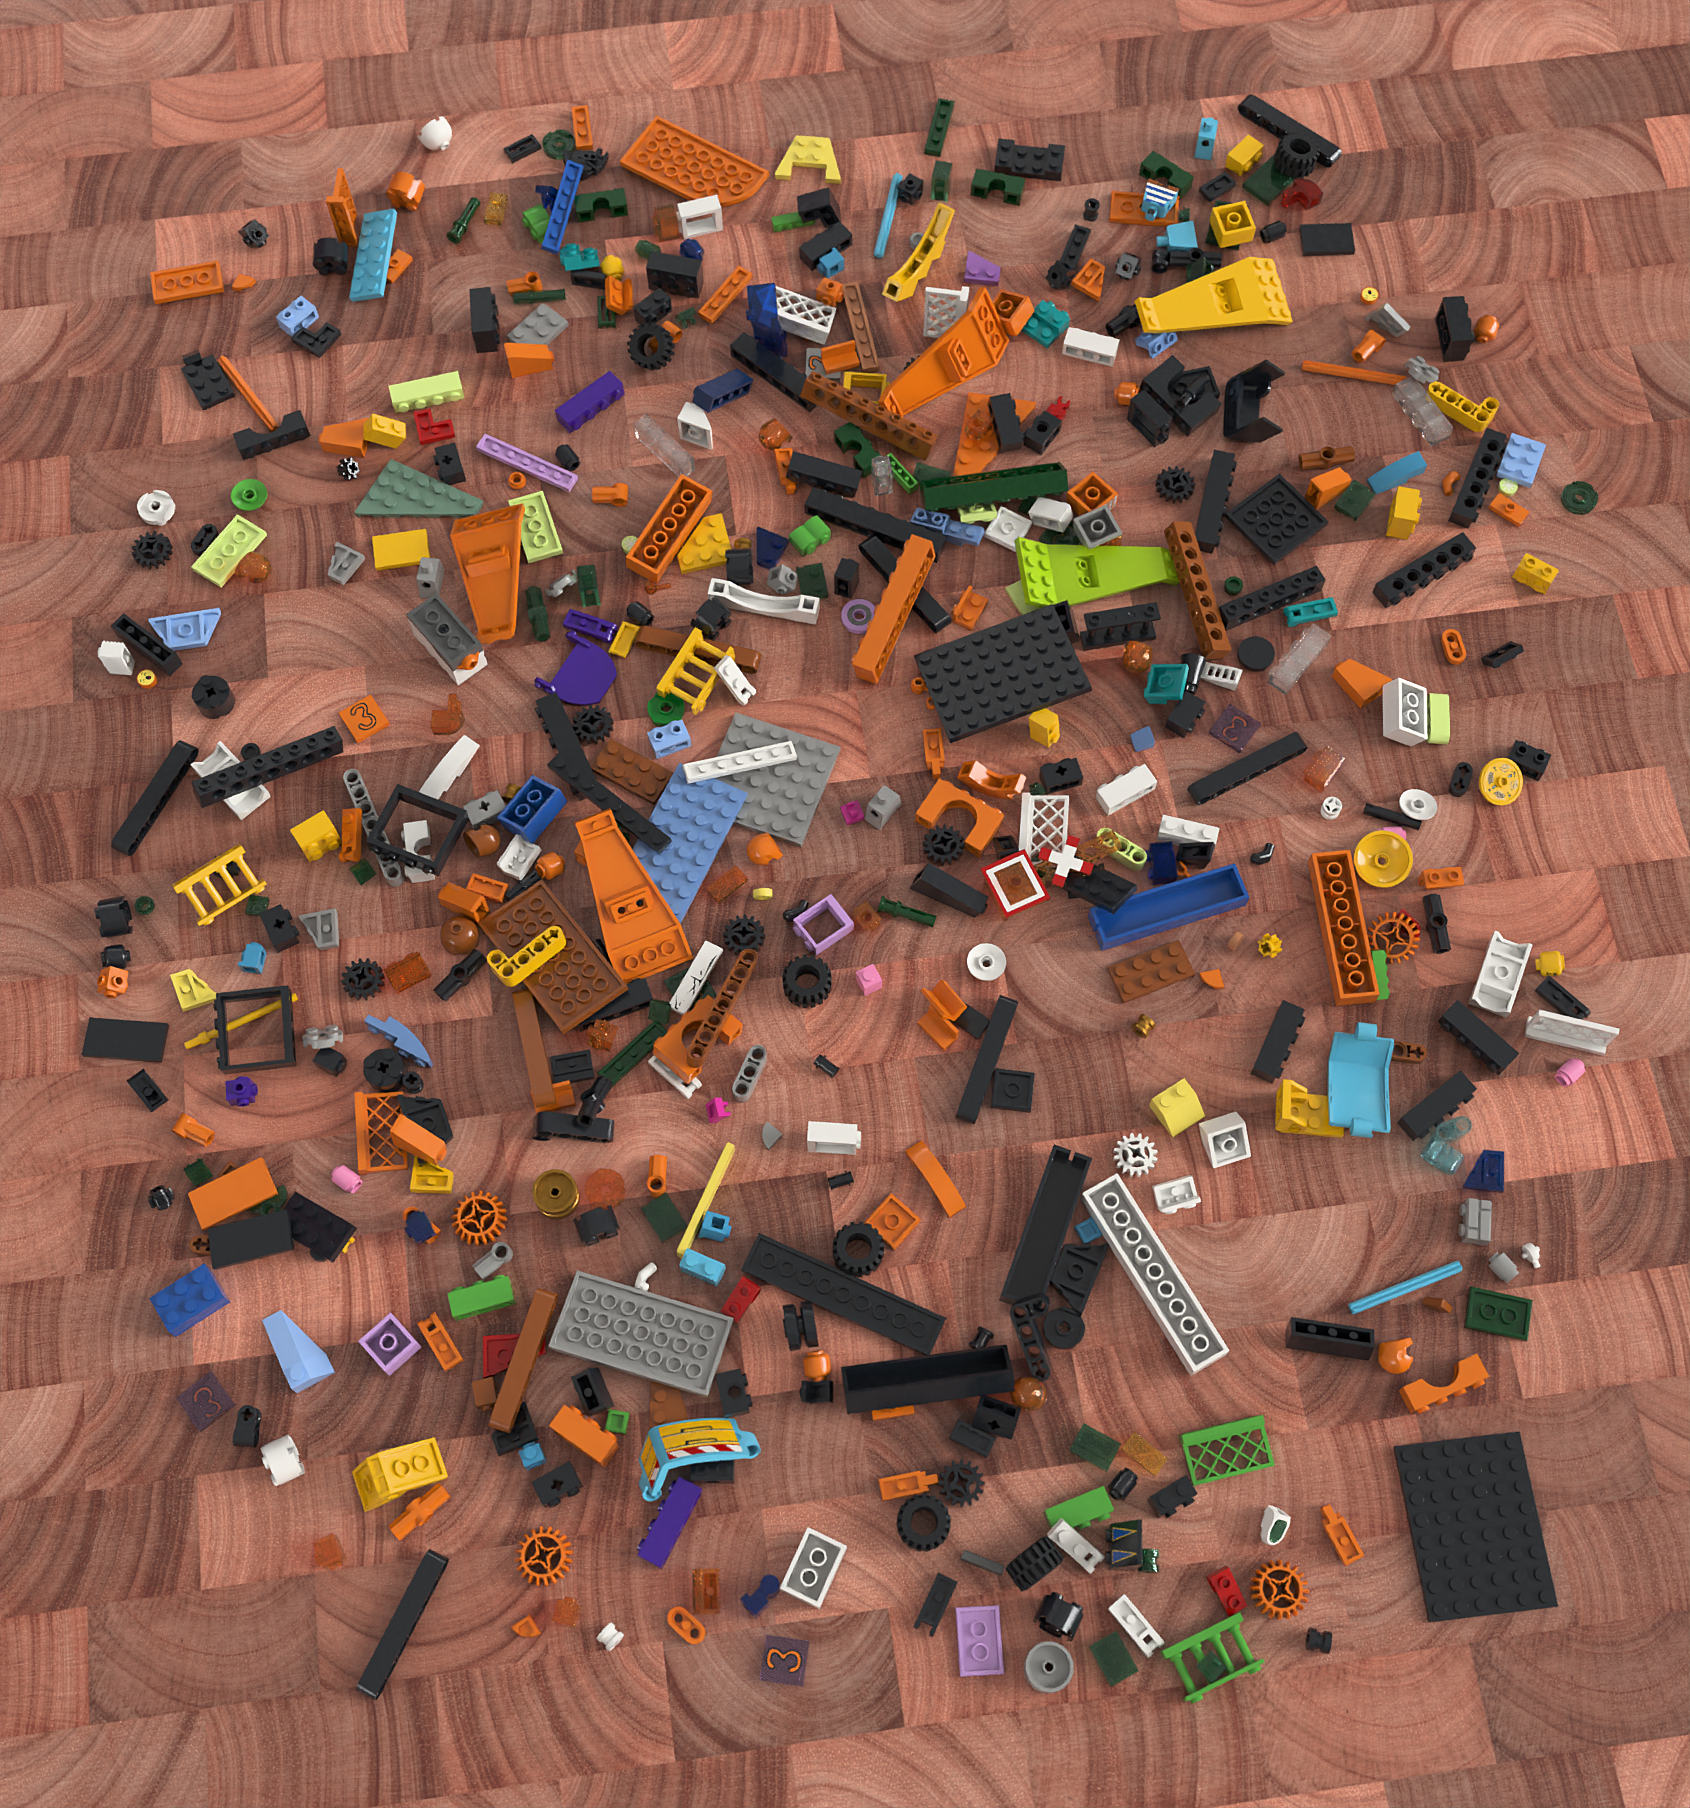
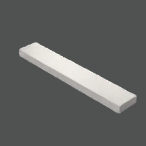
M792 741L682 764V769L687 784L793 761L797 759V755Z

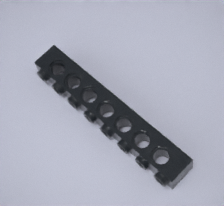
M332 726L192 781L193 793L201 808L207 807L343 753V740L335 726Z

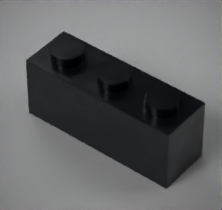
M839 221L829 226L822 233H818L808 242H804L799 247V258L813 271L817 268L819 259L825 254L831 253L832 248L835 247L841 253L852 246V233Z
M1010 393L989 397L987 405L1000 453L1021 449L1025 437L1023 431H1020L1019 428L1020 418L1015 413V400L1011 398Z

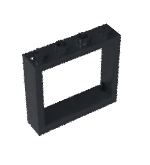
M397 784L366 842L369 850L374 851L376 855L382 854L391 861L403 862L409 868L414 869L416 867L425 874L430 873L439 876L469 820L467 810ZM400 800L455 821L434 861L379 840Z
M288 985L216 993L213 1007L214 1011H217V1018L214 1019L215 1030H218L219 1038H216L215 1043L216 1049L219 1050L220 1057H217L218 1069L223 1074L297 1066L292 990ZM281 997L285 1059L230 1065L226 1003Z

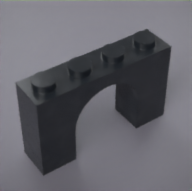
M1172 355L1142 380L1140 387L1141 391L1145 390L1172 417V421L1178 426V429L1189 436L1215 415L1222 403L1209 391L1196 403L1186 405L1184 409H1179L1180 404L1177 408L1175 401L1169 396L1167 387L1181 376L1185 367Z

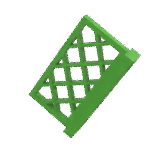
M1255 1415L1178 1434L1192 1485L1195 1486L1275 1466L1264 1427L1263 1415ZM1260 1429L1262 1438L1257 1445L1249 1440L1248 1437L1253 1430ZM1233 1435H1238L1243 1439L1238 1450L1227 1444ZM1227 1437L1226 1440H1225V1442H1224L1223 1440H1221L1220 1438ZM1212 1440H1217L1223 1444L1218 1454L1207 1449ZM1246 1441L1256 1447L1251 1457L1240 1452ZM1197 1445L1203 1449L1197 1460L1190 1456L1188 1446ZM1226 1446L1236 1452L1230 1463L1220 1457ZM1259 1449L1266 1453L1267 1463L1259 1464L1253 1460ZM1206 1451L1216 1457L1210 1468L1200 1462ZM1239 1454L1249 1460L1243 1469L1233 1465ZM1218 1459L1229 1465L1223 1474L1213 1470ZM1199 1464L1207 1469L1208 1472L1203 1479L1196 1480L1194 1471Z

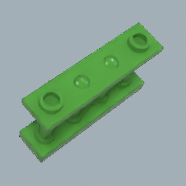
M1240 1612L1160 1652L1163 1660L1169 1658L1177 1668L1189 1695L1182 1698L1184 1702L1190 1700L1191 1704L1203 1699V1693L1247 1671L1251 1675L1261 1670L1260 1665L1265 1663L1264 1659L1254 1660L1239 1630V1623L1244 1621ZM1226 1629L1229 1633L1231 1632L1247 1663V1666L1237 1671L1220 1640V1632ZM1208 1639L1209 1643L1212 1642L1228 1674L1217 1681L1200 1648L1202 1647L1200 1642ZM1186 1649L1193 1652L1209 1684L1199 1690L1196 1689L1181 1659V1652Z

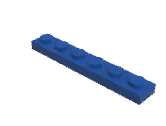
M570 160L566 162L541 246L542 250L556 255L559 252L583 165Z

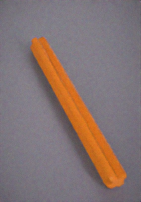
M220 356L217 359L218 364L266 427L272 432L279 428L277 422L227 357Z
M1304 360L1302 363V370L1397 386H1405L1407 377L1403 375Z

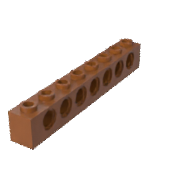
M812 371L805 380L800 394L801 397L924 461L931 454L938 435L901 417L899 414L885 409V407L870 401L868 398L858 395L837 382L829 380L819 373Z
M1173 521L1164 530V534L1202 656L1205 659H1222L1231 651V647L1192 523Z

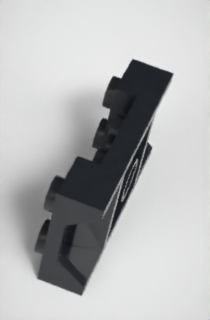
M998 138L994 172L1015 177L1061 181L1065 145L1048 144V148L1015 145V140Z

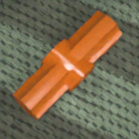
M438 1482L425 1495L413 1500L406 1507V1511L388 1527L398 1540L401 1541L417 1526L426 1523L434 1515L433 1512L448 1501L451 1496Z

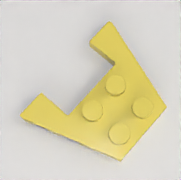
M796 135L775 172V179L790 180L792 166L825 168V183H841L830 138Z

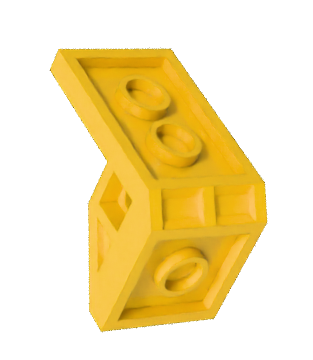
M1287 1079L1282 1080L1276 1091L1275 1130L1283 1133L1336 1138L1344 1136V1127L1329 1125L1327 1096L1307 1094V1089L1298 1083Z
M435 1437L376 1453L367 1457L352 1471L365 1512L402 1496L408 1490L448 1478Z

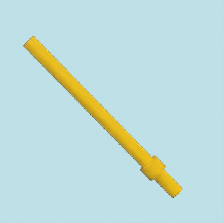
M293 993L292 1002H295L298 998L296 993ZM281 999L227 1023L228 1031L281 1008ZM218 1030L204 1031L198 1034V1037L184 1042L186 1049L188 1050L201 1043L204 1045L211 1042L210 1039L218 1036Z

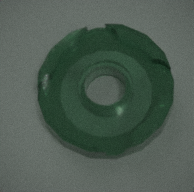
M557 129L552 133L550 131L544 136L542 141L544 153L552 159H563L562 150H568L571 153L575 152V139L567 130ZM559 142H560V143H563L561 146H556V145H555L556 143H559Z
M1574 481L1565 486L1561 494V502L1573 514H1588L1594 510L1598 502L1597 491L1595 492L1593 490L1594 487L1584 481ZM1575 495L1582 496L1584 500H1578Z

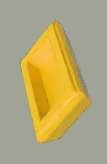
M623 621L609 652L626 658L638 633L639 626Z

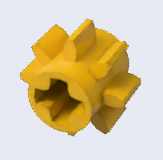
M1267 933L1263 935L1262 939L1257 941L1259 943L1258 951L1263 954V957L1270 954V957L1274 958L1277 956V953L1283 950L1280 948L1282 941L1276 934L1270 937Z

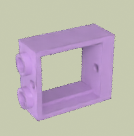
M832 894L793 919L795 934L798 937L802 936L805 940L806 948L810 952L813 951L815 955H818L854 930V922ZM828 909L842 928L819 944H816L803 925Z

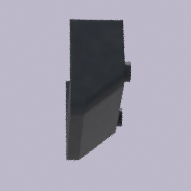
M1267 359L1231 377L1226 383L1223 435L1229 440L1260 443L1283 432L1281 427L1267 418L1262 417L1259 419L1260 399L1270 393L1272 381L1285 375L1283 370Z

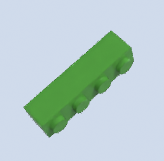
M798 212L771 217L774 232L815 224V220L803 223Z
M891 453L882 458V466L909 495L918 489V482Z
M1382 949L1371 950L1380 994L1376 1000L1388 999L1390 991L1387 988L1389 979L1386 976V971H1388L1387 964H1385L1386 952Z

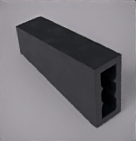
M930 863L926 864L917 873L910 886L911 890L974 918L980 913L983 914L988 906L986 903L988 896Z

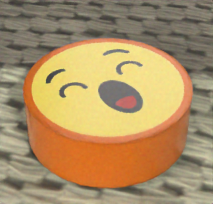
M1366 287L1362 290L1360 299L1364 304L1372 305L1376 303L1379 293L1373 287Z
M145 669L137 675V682L142 688L149 689L156 685L157 677L152 670Z

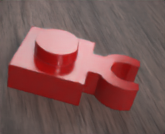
M1062 396L1058 397L1056 405L1051 403L1046 410L1060 420L1064 419L1067 412L1065 410L1070 407V400L1066 404L1061 403Z

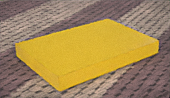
M426 529L372 536L376 571L419 565L422 557L430 558Z

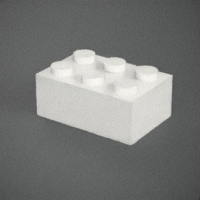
M1401 678L1383 685L1384 737L1408 746H1414L1427 740V688Z
M807 1527L781 1584L780 1591L820 1610L847 1550V1546Z

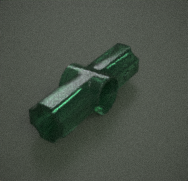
M532 586L525 590L528 603L527 610L535 640L543 642L551 638L547 621L549 619L540 587Z

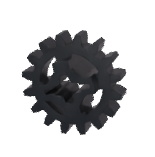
M1169 466L1167 471L1163 469L1161 474H1158L1155 484L1157 487L1156 492L1160 493V498L1165 496L1166 502L1171 499L1173 504H1175L1176 500L1182 503L1183 498L1188 500L1189 495L1192 496L1195 483H1193L1194 477H1190L1191 472L1185 473V468L1178 470V466H1175V469Z
M153 531L152 535H150L149 532H146L145 537L139 535L140 540H134L136 546H132L134 551L132 555L136 563L140 564L142 568L147 565L149 570H151L152 566L158 569L159 564L164 566L165 560L170 561L168 555H173L171 550L173 546L168 537H164L163 533L157 535L156 531Z
M589 705L587 710L582 707L583 712H576L578 718H573V729L576 736H580L581 742L586 739L587 744L594 741L596 745L598 740L605 742L604 737H610L609 731H613L612 725L614 722L611 718V713H606L605 707L600 710L599 705H596L595 708Z
M946 824L941 829L936 825L935 831L930 828L929 835L925 834L924 836L926 841H923V847H925L924 854H928L927 859L933 858L934 864L940 861L941 866L944 865V862L951 865L952 859L957 862L958 856H962V849H964V843H962L963 836L958 837L960 831L953 832V826L946 829Z
M744 914L743 919H740L738 915L736 916V921L730 919V926L725 925L727 932H723V937L726 938L724 939V944L728 945V950L734 949V955L745 949L759 952L758 945L763 946V939H765V933H763L764 926H760V920L754 922V916L747 919L746 914Z
M359 958L357 964L352 961L351 968L345 967L348 972L342 973L343 978H345L341 980L344 986L343 989L346 993L349 992L348 995L351 998L355 996L358 1001L361 997L367 1001L369 995L375 998L374 992L380 993L379 986L385 985L382 979H385V976L382 973L381 966L378 967L376 961L371 963L369 958L365 962ZM371 970L375 973L376 977L371 975ZM351 982L355 984V989L351 986Z
M960 1459L958 1465L955 1461H952V1467L950 1468L946 1465L944 1467L946 1473H940V1477L944 1479L938 1483V1485L944 1487L940 1490V1494L946 1493L947 1495L944 1500L952 1499V1506L956 1502H959L960 1508H963L964 1502L971 1506L972 1499L975 1501L979 1500L976 1494H983V1490L979 1488L985 1485L984 1481H980L983 1473L977 1474L979 1467L975 1466L972 1468L971 1461L967 1465L964 1464L963 1459ZM961 1469L967 1470L971 1474H964L962 1473ZM953 1472L954 1480L947 1484L948 1477ZM958 1477L961 1478L962 1481L967 1482L965 1484V1491L964 1488L956 1485L959 1481ZM976 1482L975 1490L970 1494L969 1487ZM952 1492L960 1493L962 1498L954 1496Z

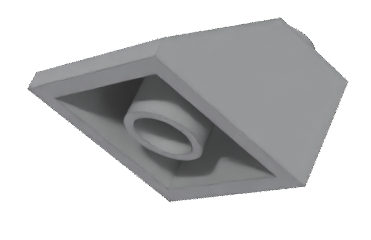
M1107 504L1073 519L1074 531L1081 544L1088 549H1092L1123 534Z

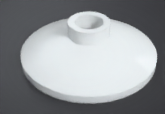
M1411 789L1405 791L1400 797L1399 805L1401 810L1413 819L1427 820L1432 818L1437 812L1435 799L1425 791Z
M988 943L980 944L970 951L967 958V966L970 973L977 979L991 981L1000 977L1004 972L1006 957L999 947ZM988 962L990 966L984 967L983 963Z

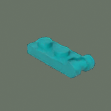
M1333 597L1287 606L1283 609L1284 616H1287L1286 622L1288 627H1294L1306 622L1335 617L1338 615V610Z

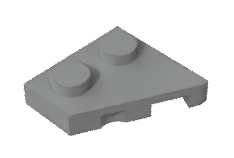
M1388 303L1371 311L1364 318L1368 322L1372 319L1379 323V328L1388 331L1395 337L1406 333L1410 328L1407 322Z
M336 542L335 556H332L331 566L327 575L330 579L344 585L363 563L365 557L363 554Z
M335 908L299 915L300 920L304 923L308 933L320 950L339 947L338 912Z

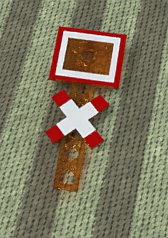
M1114 830L1078 845L1080 838L1069 835L1062 853L1041 847L1038 859L1043 861L1035 865L1032 864L1026 850L1023 849L980 868L984 876L983 883L1002 920L1006 921L1014 915L1050 900L1051 898L1044 883L1052 880L1051 885L1063 888L1067 875L1071 871L1090 876L1094 866L1091 862L1122 848ZM1111 838L1115 846L1107 847L1103 845V842ZM1088 847L1098 849L1094 855L1085 852ZM1052 864L1058 865L1056 870L1051 869ZM1037 870L1046 872L1045 876L1040 878ZM1013 879H1017L1021 882V884L1019 886H1015L1010 881Z

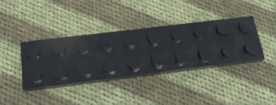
M760 1233L741 1269L742 1272L805 1301H812V1304L923 1355L931 1354L946 1320L945 1317Z

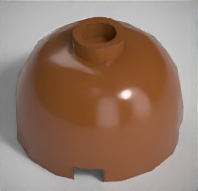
M452 917L441 927V943L445 950L452 955H467L479 944L478 927L467 917Z

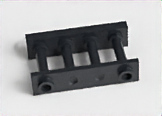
M1157 602L1084 613L1087 631L1080 632L1083 651L1155 640L1156 633L1152 621L1161 620Z

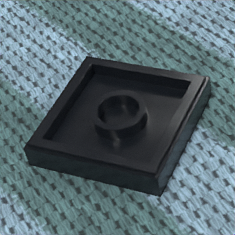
M995 1068L991 1108L1031 1113L1035 1073Z

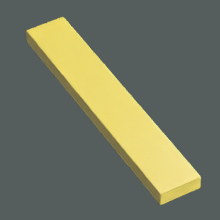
M726 1143L679 1244L677 1254L680 1258L683 1257L687 1248L690 1249L735 1152V1147L731 1143Z

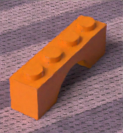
M1474 1354L1453 1365L1454 1377L1452 1382L1446 1387H1434L1421 1378L1398 1390L1410 1414L1415 1411L1421 1414L1429 1410L1428 1405L1436 1403L1437 1406L1448 1401L1447 1397L1454 1394L1455 1398L1467 1392L1466 1388L1470 1386L1476 1389L1484 1385V1380L1489 1375L1478 1354Z

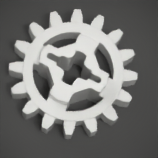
M1131 1133L1129 1139L1124 1135L1122 1137L1123 1142H1117L1118 1148H1114L1113 1153L1118 1155L1114 1156L1113 1161H1119L1116 1167L1123 1168L1122 1174L1128 1171L1129 1177L1136 1173L1137 1177L1140 1178L1141 1172L1147 1175L1149 1173L1148 1168L1153 1170V1163H1156L1158 1158L1154 1157L1157 1154V1150H1152L1154 1142L1149 1144V1137L1141 1139L1140 1133L1137 1137H1134V1134ZM1144 1149L1147 1150L1148 1156L1145 1155ZM1122 1152H1123V1155L1126 1156V1160H1127L1126 1162L1124 1161V1159H1123V1157H1122ZM1135 1153L1139 1154L1136 1158L1132 1157Z

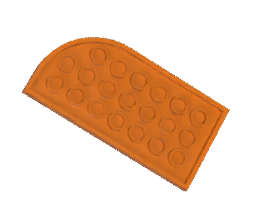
M657 115L620 160V166L689 201L717 195L721 207L735 205L748 199L759 190L769 177V171Z

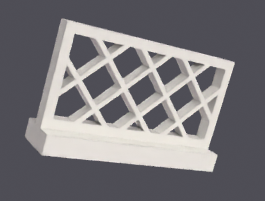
M771 284L759 321L825 345L837 308L826 306L821 302ZM772 292L780 294L781 297L775 298ZM789 299H794L798 303L792 304ZM785 301L787 306L781 307L779 302ZM774 304V305L776 306V308H773V307L768 306V305ZM805 305H811L814 309L808 310ZM801 307L804 312L798 314L795 308ZM791 310V312H792L794 315H792V314H790V313H787V312H785V311ZM821 311L830 312L831 315L824 316ZM817 313L820 318L814 319L811 314ZM807 316L809 320L803 319L801 317ZM823 322V323L826 325V327H825V326H822V325H820V324H818V323Z
M962 286L961 291L926 287L923 336L939 338L967 311L969 287ZM929 294H935V295H937L938 297L933 298V297H932L931 295H929ZM950 296V297H957V298L954 299V300H950L948 297ZM943 300L946 304L942 305L939 301ZM934 304L937 309L933 310L930 306ZM952 307L954 311L950 312L947 308ZM943 312V313H945L946 315L941 316V315L938 314V313ZM934 316L936 320L932 321L930 317ZM951 318L954 322L949 323L947 319ZM943 323L945 326L941 328L937 324ZM933 327L934 329H936V331H930L928 329Z
M1022 793L1019 851L1025 849L1030 860L1037 851L1040 853L1041 847L1047 843L1054 848L1053 851L1063 852L1067 841L1069 795H1030V793ZM1035 801H1043L1046 806L1038 811L1035 808ZM1057 801H1065L1064 807L1059 811L1052 806ZM1050 808L1056 814L1048 820L1042 814ZM1038 817L1045 821L1040 828L1034 825V821ZM1057 817H1060L1063 820V824L1057 829L1052 822ZM1049 825L1054 832L1046 837L1041 831ZM1039 834L1044 841L1036 846L1032 841ZM1058 834L1062 838V842L1055 846L1050 840ZM1041 859L1039 862H1032L1035 868H1057L1058 864L1050 861L1045 862L1046 860ZM1019 861L1020 870H1025L1021 861Z
M1539 1010L1533 1017L1529 1016L1527 1018L1524 1037L1603 1056L1606 1052V1047L1619 1035V1028Z

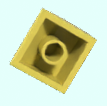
M1185 1078L1152 1098L1149 1107L1172 1138L1205 1117L1196 1093Z

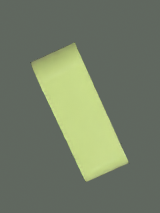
M1428 693L1427 742L1447 745L1450 739L1449 695Z
M1102 828L1098 831L1095 845L1099 850L1133 871H1139L1144 867L1147 854L1142 848L1109 828ZM1106 837L1109 841H1102L1100 838ZM1122 847L1125 851H1118L1117 848ZM1138 857L1141 859V861L1136 862L1133 860V858Z

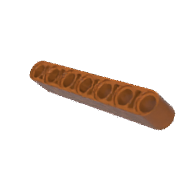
M643 625L639 627L634 644L643 650L676 657L690 635ZM708 639L703 640L725 653L731 646L735 654L734 663L739 670L750 674L757 673L762 656L760 652ZM696 648L693 653L695 657L714 666L722 660L702 648Z
M745 949L740 953L688 1048L686 1059L690 1067H701L708 1057L756 968L757 954L754 950ZM736 975H741L743 978H737ZM730 990H731V991H734L735 993H734V994H730V993H728L727 991H730ZM719 1006H724L726 1009L722 1010V1009H719L718 1007H719ZM716 1022L718 1025L713 1026L709 1023ZM701 1038H707L709 1041L704 1042ZM698 1054L700 1057L694 1058L692 1055Z
M528 988L512 992L535 1106L538 1108L554 1104L556 1099L534 996Z
M537 1288L489 1421V1427L507 1433H510L513 1428L558 1300L557 1293Z

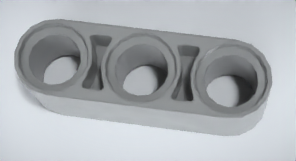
M754 1045L750 1048L735 1079L732 1090L734 1099L738 1102L743 1103L750 1099L766 1065L767 1053L766 1049L761 1045ZM761 1053L763 1055L761 1059L753 1058L754 1054ZM747 1071L755 1072L752 1077L745 1076ZM745 1088L747 1092L740 1095L737 1093V1090Z

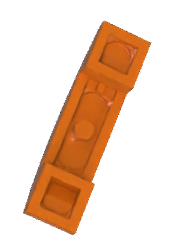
M922 1140L905 1150V1153L915 1168H918L949 1218L966 1208L951 1179Z

